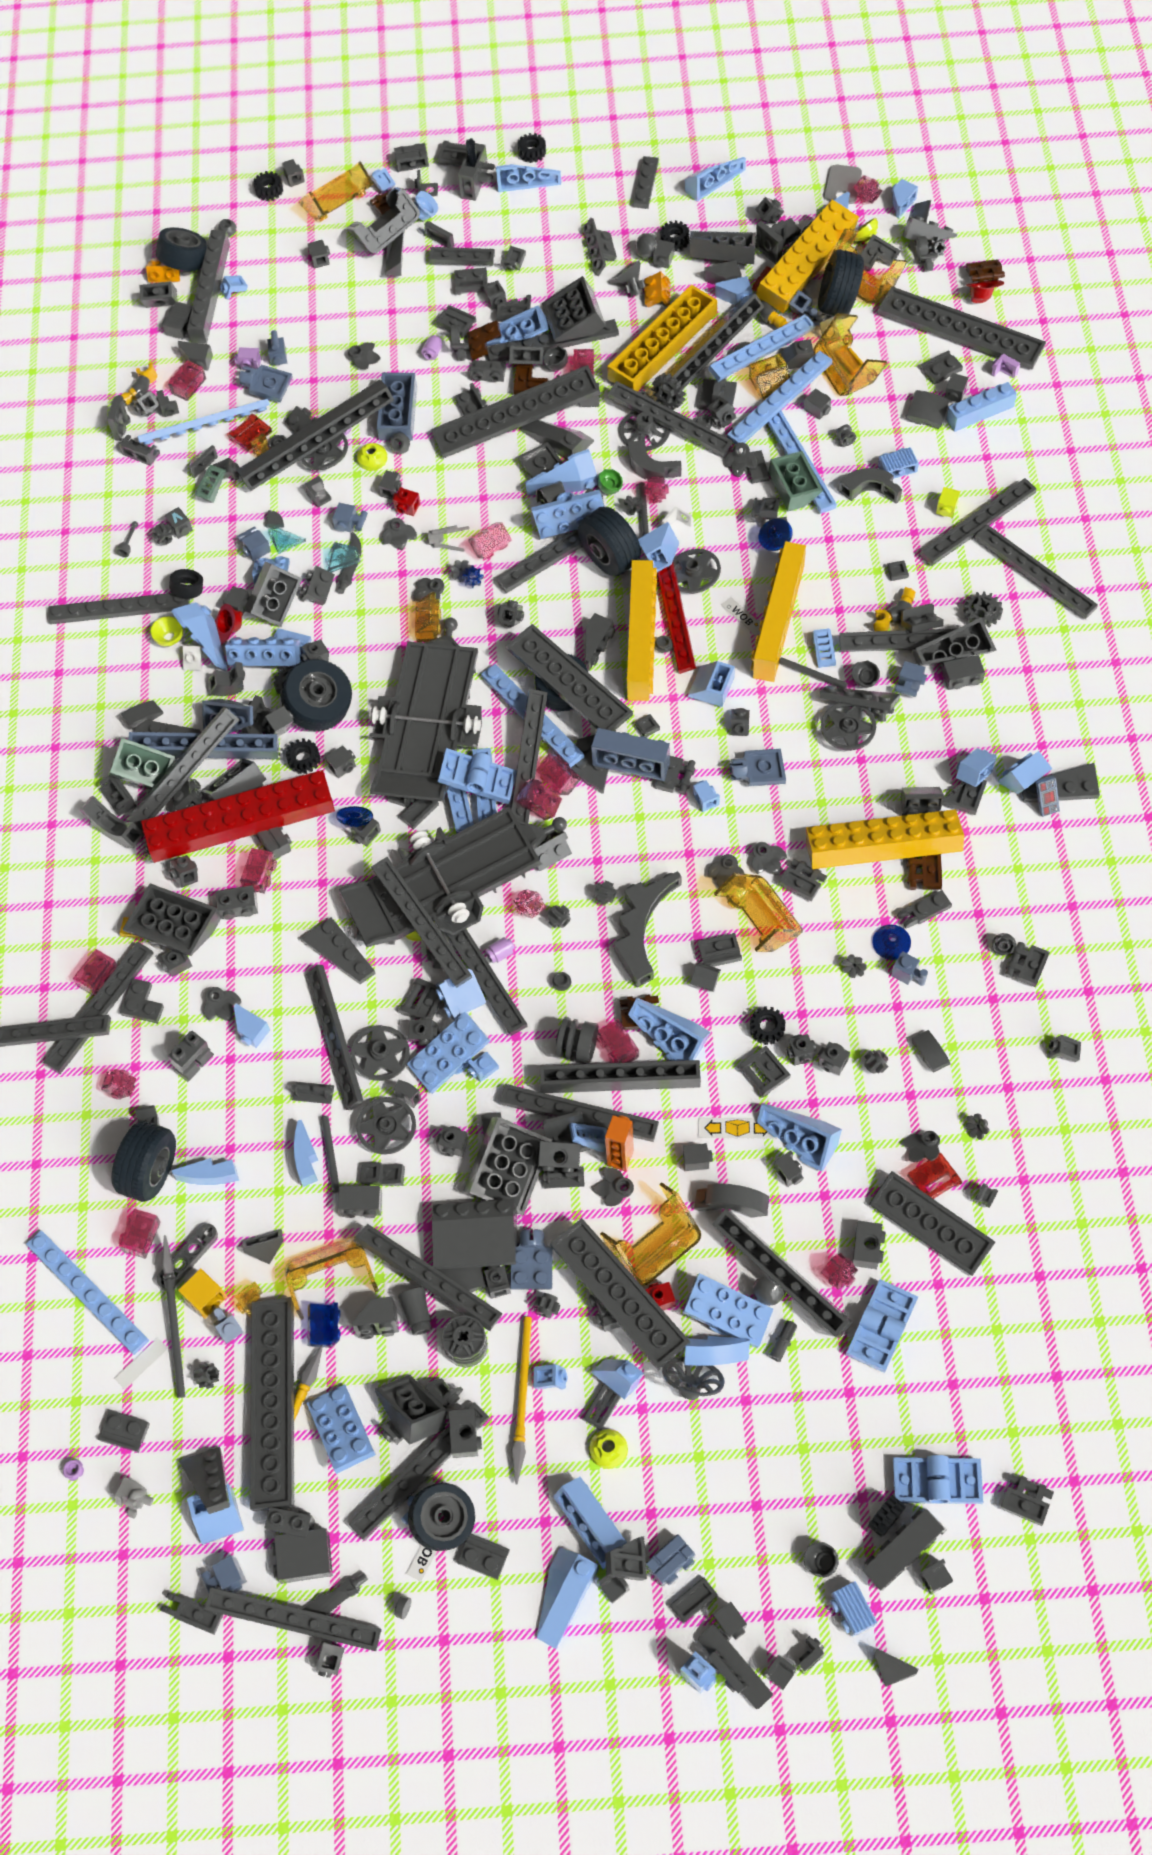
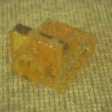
M264 433L251 442L253 453L257 457L269 450Z
M255 1281L235 1295L238 1301L235 1304L241 1314L246 1312L249 1317L251 1316V1311L247 1305L256 1302L262 1294L260 1287Z

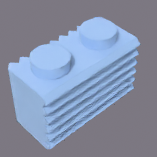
M911 447L901 448L896 452L884 453L879 456L878 468L894 475V479L918 472L919 462Z
M856 1581L831 1594L832 1600H830V1604L834 1612H839L843 1620L840 1622L846 1634L850 1633L854 1637L877 1624Z

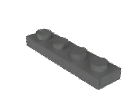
M643 156L633 200V208L649 209L659 164L658 157Z
M430 247L429 264L494 266L495 249Z

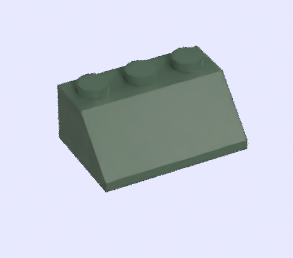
M803 451L770 459L769 476L788 512L804 508L822 493L823 489Z
M121 738L108 775L152 790L172 767L175 756Z

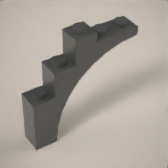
M678 871L666 874L661 880L649 883L647 887H644L640 882L632 884L624 890L625 900L630 906L631 911L627 910L619 917V925L627 937H621L614 943V952L637 988L654 979V970L647 958L644 947L646 926L657 905L670 892L682 885V876Z

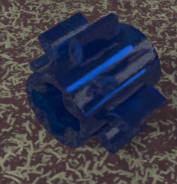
M474 565L470 569L465 568L464 572L466 574L462 575V579H466L465 586L470 585L472 589L475 585L481 586L482 582L480 580L484 578V575L480 574L481 568H474Z

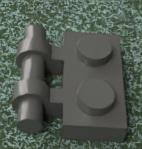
M670 756V765L665 781L657 780L655 789L673 793L675 787L680 788L679 793L685 795L687 789L690 788V779L695 773L696 762L689 760L688 765L684 766L682 758ZM680 773L684 774V777L681 780L678 779Z
M793 859L791 866L796 869L787 867L778 885L812 902L821 888V883L817 882V880L825 882L828 876L819 869H812L807 866V863L802 860ZM804 872L810 875L811 877L809 878L801 873Z
M1018 942L1011 953V960L1006 964L1004 975L1012 978L1013 973H1019L1018 981L1036 987L1050 952L1031 945L1030 950L1027 951L1024 949L1025 943ZM1020 958L1026 959L1023 965L1018 964Z
M1012 1474L1010 1482L1018 1485L1017 1489L1007 1488L1000 1509L1043 1526L1050 1504L1042 1501L1043 1496L1052 1499L1054 1491L1047 1489V1486L1040 1483L1038 1485L1028 1481L1027 1477L1022 1475L1019 1477ZM1024 1488L1036 1493L1035 1498L1023 1493Z

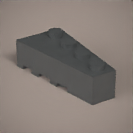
M690 231L689 257L721 261L736 260L737 263L754 265L756 232Z
M979 618L912 650V653L918 665L929 666L970 656L989 654L997 651L982 618Z
M920 1508L911 1517L913 1521L908 1526L904 1524L895 1532L897 1537L892 1542L888 1539L879 1548L881 1552L876 1557L871 1555L863 1563L866 1567L862 1571L880 1591H883L903 1573L904 1568L910 1566L921 1555L920 1553L923 1550L925 1551L934 1544L938 1535H943L947 1531L946 1527L930 1510L925 1509L922 1511Z

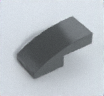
M154 700L138 704L121 713L122 718L132 729L145 720L153 721L164 714Z
M929 1030L911 1038L912 1044L922 1054L923 1061L933 1073L951 1064L941 1045Z
M381 1162L362 1163L360 1183L378 1186H403L405 1166L403 1164L383 1165Z

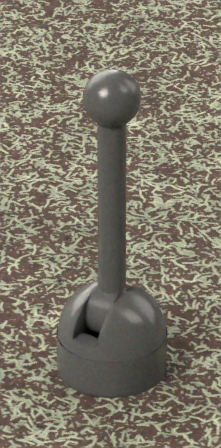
M137 521L132 522V528L126 542H121L116 548V553L121 557L126 558L131 552V547L128 544L135 528L139 526Z

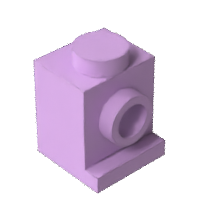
M239 347L238 354H235V364H239L240 369L244 366L258 369L261 364L259 348Z

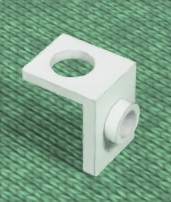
M674 506L670 512L664 515L661 521V525L669 522L671 526L678 520L691 527L692 515ZM681 514L684 515L688 519V521L683 519Z
M191 643L183 645V670H202L201 649L203 646Z

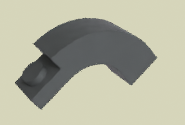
M628 441L630 465L641 478L654 483H665V478L682 477L681 460L656 461L647 454L645 441Z
M877 468L855 470L841 479L839 484V492L851 501L866 491L880 492L895 504L901 500L902 488L898 484L893 483L894 475Z
M91 796L80 808V811L90 820V824L106 837L124 847L135 848L145 836L133 822H126L116 817L94 796Z
M708 1184L707 1188L696 1190L694 1209L698 1211L729 1209L741 1212L750 1218L768 1216L770 1196L753 1188L740 1185Z

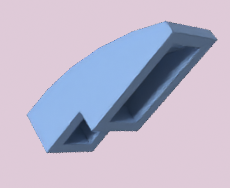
M301 1119L298 1120L295 1130L294 1158L300 1181L303 1187L318 1181L312 1163L319 1160Z
M209 1158L172 1170V1174L177 1181L188 1184L219 1185L239 1181L237 1169L232 1159L214 1165L212 1159Z
M708 1336L707 1340L688 1338L690 1344L686 1345L685 1365L711 1366L731 1364L749 1360L750 1339Z

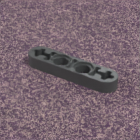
M202 1225L172 1258L174 1272L178 1274L174 1278L175 1286L217 1240L218 1231L214 1225ZM205 1231H211L213 1235L209 1237L206 1236L204 1233ZM200 1238L201 1240H203L205 1245H203L198 1239ZM196 1244L200 1246V1250L198 1253H189V1249L192 1245ZM179 1260L186 1261L185 1268L181 1270L176 1269V1263ZM162 1270L158 1274L156 1281L159 1287L166 1291L163 1281L164 1271Z

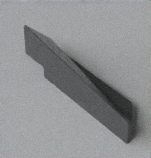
M405 231L387 245L385 275H402Z

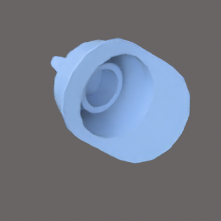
M420 191L416 195L413 202L420 211L419 219L425 221L433 217L438 211L436 200L425 191Z

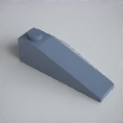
M225 699L202 700L203 730L223 707H226L239 719L228 734L253 725V706Z

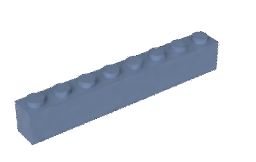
M129 732L128 740L173 755L175 758H180L201 733ZM227 733L207 758L278 759V735Z

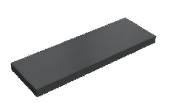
M893 1171L890 1172L869 1203L870 1206L971 1276L975 1274L996 1243L993 1239Z

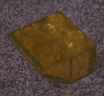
M780 353L749 364V379L762 401L766 400L790 378L788 366Z
M435 592L429 593L416 602L415 636L417 642H429L438 638V635H441L440 620H442L440 600L436 599Z

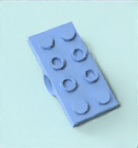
M600 489L576 496L572 492H564L557 497V501L532 507V513L540 538L543 539L577 530L582 519L597 508L605 506Z
M446 748L437 782L509 804L516 770L492 763L491 757L485 753H476L470 756Z
M464 1011L411 1059L407 1065L428 1091L433 1094L454 1074L457 1075L468 1068L467 1061L472 1059L491 1040L470 1015Z
M699 1273L696 1275L682 1313L709 1325V1328L718 1334L750 1339V1345L758 1348L766 1331L773 1308Z
M879 1279L846 1355L885 1373L918 1300V1296Z
M345 1384L307 1402L336 1474L376 1455Z
M931 1455L926 1458L893 1457L894 1497L902 1503L983 1504L981 1459L948 1458V1456Z

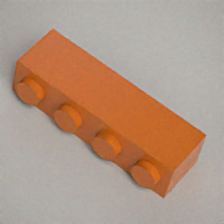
M612 1116L605 1136L607 1166L627 1172L634 1151L633 1122L626 1116Z

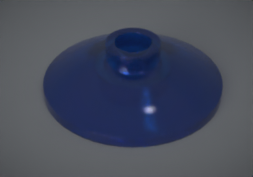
M780 518L771 519L760 528L758 540L764 549L778 551L780 548H784L785 541H791L793 530L786 520Z
M349 806L338 810L336 819L344 825L357 828L368 824L373 819V813L364 807Z
M889 924L880 927L875 932L872 944L875 952L882 958L898 960L902 952H909L911 938L904 928Z

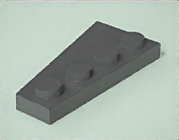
M828 685L820 691L819 698L891 711L899 702L900 694L845 689Z
M1095 763L1038 779L1041 780L1050 776L1056 778L1059 801L1099 799L1100 796ZM1036 782L1022 791L1024 803L1038 802Z
M332 917L300 938L301 942L310 946L319 955L321 954L328 962L336 965L343 973L360 985L376 974L372 966Z
M220 1447L208 1449L200 1454L179 1460L182 1469L192 1483L208 1514L230 1507L223 1453Z

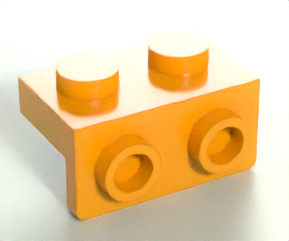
M157 258L151 259L146 265L149 283L180 281V270L166 266Z
M661 271L645 278V305L649 308L663 302L666 306H669L671 298L669 278Z

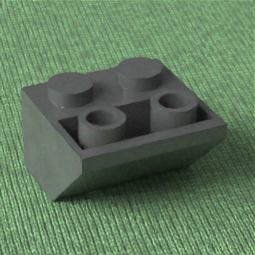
M902 787L900 796L902 816L941 811L944 798L941 788Z
M393 1296L375 1298L369 1301L352 1322L358 1338L372 1339L375 1335L389 1337L399 1332L398 1311Z

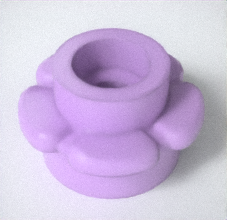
M79 1460L68 1461L63 1468L64 1477L69 1478L70 1481L78 1480V1477H81L84 1473L82 1462Z

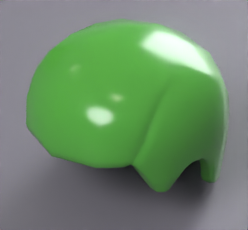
M604 469L598 475L597 484L603 493L612 495L622 488L623 479L619 472L613 469Z

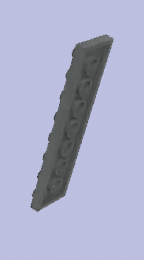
M533 624L506 644V650L596 729L601 728L615 731L633 716V711Z
M583 1218L550 1243L553 1250L657 1370L661 1369L685 1349L686 1345L690 1344L689 1339Z

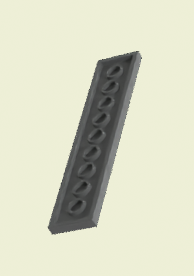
M891 286L878 308V314L998 358L1005 354L1019 362L1020 366L1033 370L1046 345V341L893 286Z
M586 365L431 430L444 459L601 393L589 366Z
M292 1297L252 1302L250 1510L252 1511L269 1510L270 1507H294V1299Z

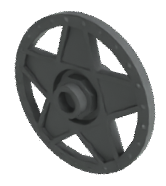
M340 434L304 457L313 458V465L306 462L304 458L301 459L303 465L312 470H325L337 465L348 451V440L345 434ZM342 440L344 441L343 451L337 447ZM331 459H335L332 462L325 464V462L330 461Z
M687 550L673 560L674 567L678 562L681 566V569L676 572L678 583L687 582L689 588H684L678 585L680 592L689 594L700 593L712 587L719 579L721 573L720 561L714 553L708 550ZM692 554H701L697 558H691L688 556ZM711 558L715 561L717 570L708 566ZM712 579L709 583L700 587L702 580Z
M840 702L831 706L824 713L821 720V732L825 740L837 749L846 751L858 750L868 745L874 738L876 720L868 708ZM842 707H852L847 713L837 710ZM862 711L870 718L871 723L861 720ZM827 717H829L834 725L825 730V722ZM870 734L865 741L858 744L859 735ZM843 738L847 745L839 744L833 739Z
M378 1025L363 1030L355 1038L351 1047V1060L355 1069L362 1076L375 1081H385L398 1076L406 1068L410 1057L409 1044L404 1035L389 1026ZM384 1031L393 1033L400 1039L387 1040ZM372 1032L370 1043H358L364 1036ZM405 1049V1058L402 1065H400L396 1055ZM355 1054L366 1059L364 1069L357 1063ZM381 1067L391 1072L387 1075H374Z
M393 1097L378 1098L368 1103L360 1112L356 1122L357 1135L363 1146L371 1152L382 1155L393 1154L404 1149L412 1141L416 1132V1118L412 1109L402 1100ZM384 1103H395L401 1107L389 1111ZM373 1107L374 1118L362 1122L364 1115ZM408 1115H410L412 1121L410 1132L402 1125ZM362 1134L374 1135V1147L365 1141ZM392 1139L403 1142L394 1148L386 1149Z

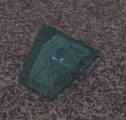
M274 527L268 529V534L278 554L306 542V538L281 528Z
M334 542L325 558L327 571L331 573L361 562L357 547Z

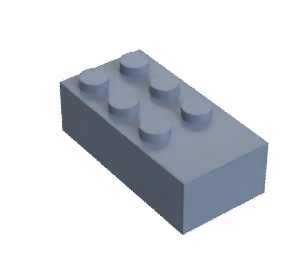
M382 372L381 381L388 387L394 401L378 410L377 432L379 441H390L391 437L399 432L404 433L410 441H413L417 396L416 374Z
M597 728L592 743L593 766L665 781L670 765V743H666L663 740L648 739L644 736L638 737L626 732L620 733Z

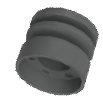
M564 1017L556 1037V1056L563 1057L566 1050V1059H570L575 1051L576 1061L590 1064L597 1043L599 1024L585 1021L582 1028L579 1029L578 1019H574L571 1025V1018Z
M467 1315L456 1316L448 1321L443 1328L441 1335L442 1345L450 1362L458 1367L468 1368L474 1367L484 1359L488 1350V1341L480 1321ZM462 1336H463L464 1338L467 1337L468 1340H467V1341L461 1340L460 1337H462Z

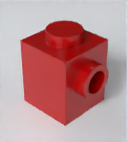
M402 487L393 495L392 499L395 511L413 517L421 504L419 493Z
M659 1282L653 1283L645 1289L663 1311L676 1307V1300L670 1282L663 1284Z

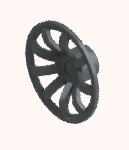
M634 411L622 420L620 424V437L628 446V441H634L639 434H641L640 441H645V435H648L652 445L646 446V451L659 448L668 440L670 429L666 428V433H661L656 428H663L664 426L655 423L650 413L643 412L639 414ZM637 415L636 421L632 420L631 417ZM626 422L634 425L631 428H624ZM634 432L629 439L624 435V433ZM652 432L658 437H661L662 440L657 443L652 435Z
M685 1356L674 1357L662 1368L664 1379L672 1387L679 1390L680 1396L688 1400H696L699 1396L715 1395L721 1392L725 1384L723 1374L714 1365L705 1366L710 1370L700 1377L703 1366H697L694 1374H691V1366L685 1365ZM676 1362L684 1363L685 1373L683 1369L680 1367V1365ZM669 1366L675 1368L676 1371H667V1369ZM713 1375H716L719 1380H717V1379H707V1378H709V1377H711V1376H713ZM669 1376H675L678 1380L673 1382ZM708 1384H715L718 1387L713 1390ZM703 1388L707 1390V1392H703V1393L700 1392V1391H701V1389H703Z

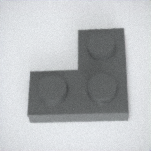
M873 234L861 253L864 259V268L870 271L877 259L892 266L901 250Z
M138 979L132 980L120 1011L122 1016L156 1024L159 1023L164 1005L147 1000L153 986L151 982Z

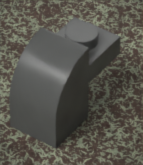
M235 662L229 672L214 670L208 679L210 695H235L244 689L245 671L241 662Z

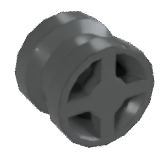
M848 424L839 427L835 433L844 447L853 444L857 439L856 434L852 432V428Z
M983 1183L975 1201L978 1203L982 1202L986 1207L990 1208L999 1190L991 1189L987 1184Z

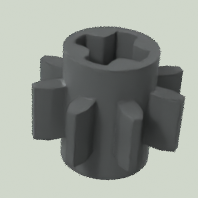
M934 237V240L928 239V254L937 253L943 256V252L947 249L944 244L945 240H940L939 237Z
M637 276L626 280L627 285L624 286L626 294L630 293L632 297L643 293L642 288L645 287L643 279L639 280Z
M164 523L156 525L154 527L155 533H152V537L158 545L160 543L162 545L171 543L173 540L172 536L175 535L170 525H165Z
M605 880L602 884H597L594 891V896L598 899L597 903L606 905V903L614 901L617 890L613 887L614 883Z
M564 905L561 907L553 906L547 914L549 917L548 923L553 928L557 926L564 928L571 920L569 916L570 910Z
M879 1049L877 1051L870 1050L864 1056L867 1059L864 1066L873 1074L876 1072L878 1074L880 1072L883 1073L889 1067L886 1064L889 1060L887 1055Z
M543 1293L542 1297L537 1296L534 1303L535 1308H537L536 1313L545 1318H551L552 1314L558 1315L561 1307L560 1303H557L558 1298L549 1293Z
M200 1363V1368L194 1369L193 1380L199 1385V1388H213L214 1383L220 1381L218 1379L220 1371L214 1366V1363Z

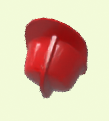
M987 280L982 283L966 284V286L970 287L971 301L973 303L988 301L991 299L994 289L1004 285V281Z
M229 604L221 606L215 620L221 645L226 643L230 635L238 632L242 626L243 613L233 609Z

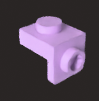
M1002 354L992 364V375L996 376L1001 371L1015 378L1018 375L1020 363Z

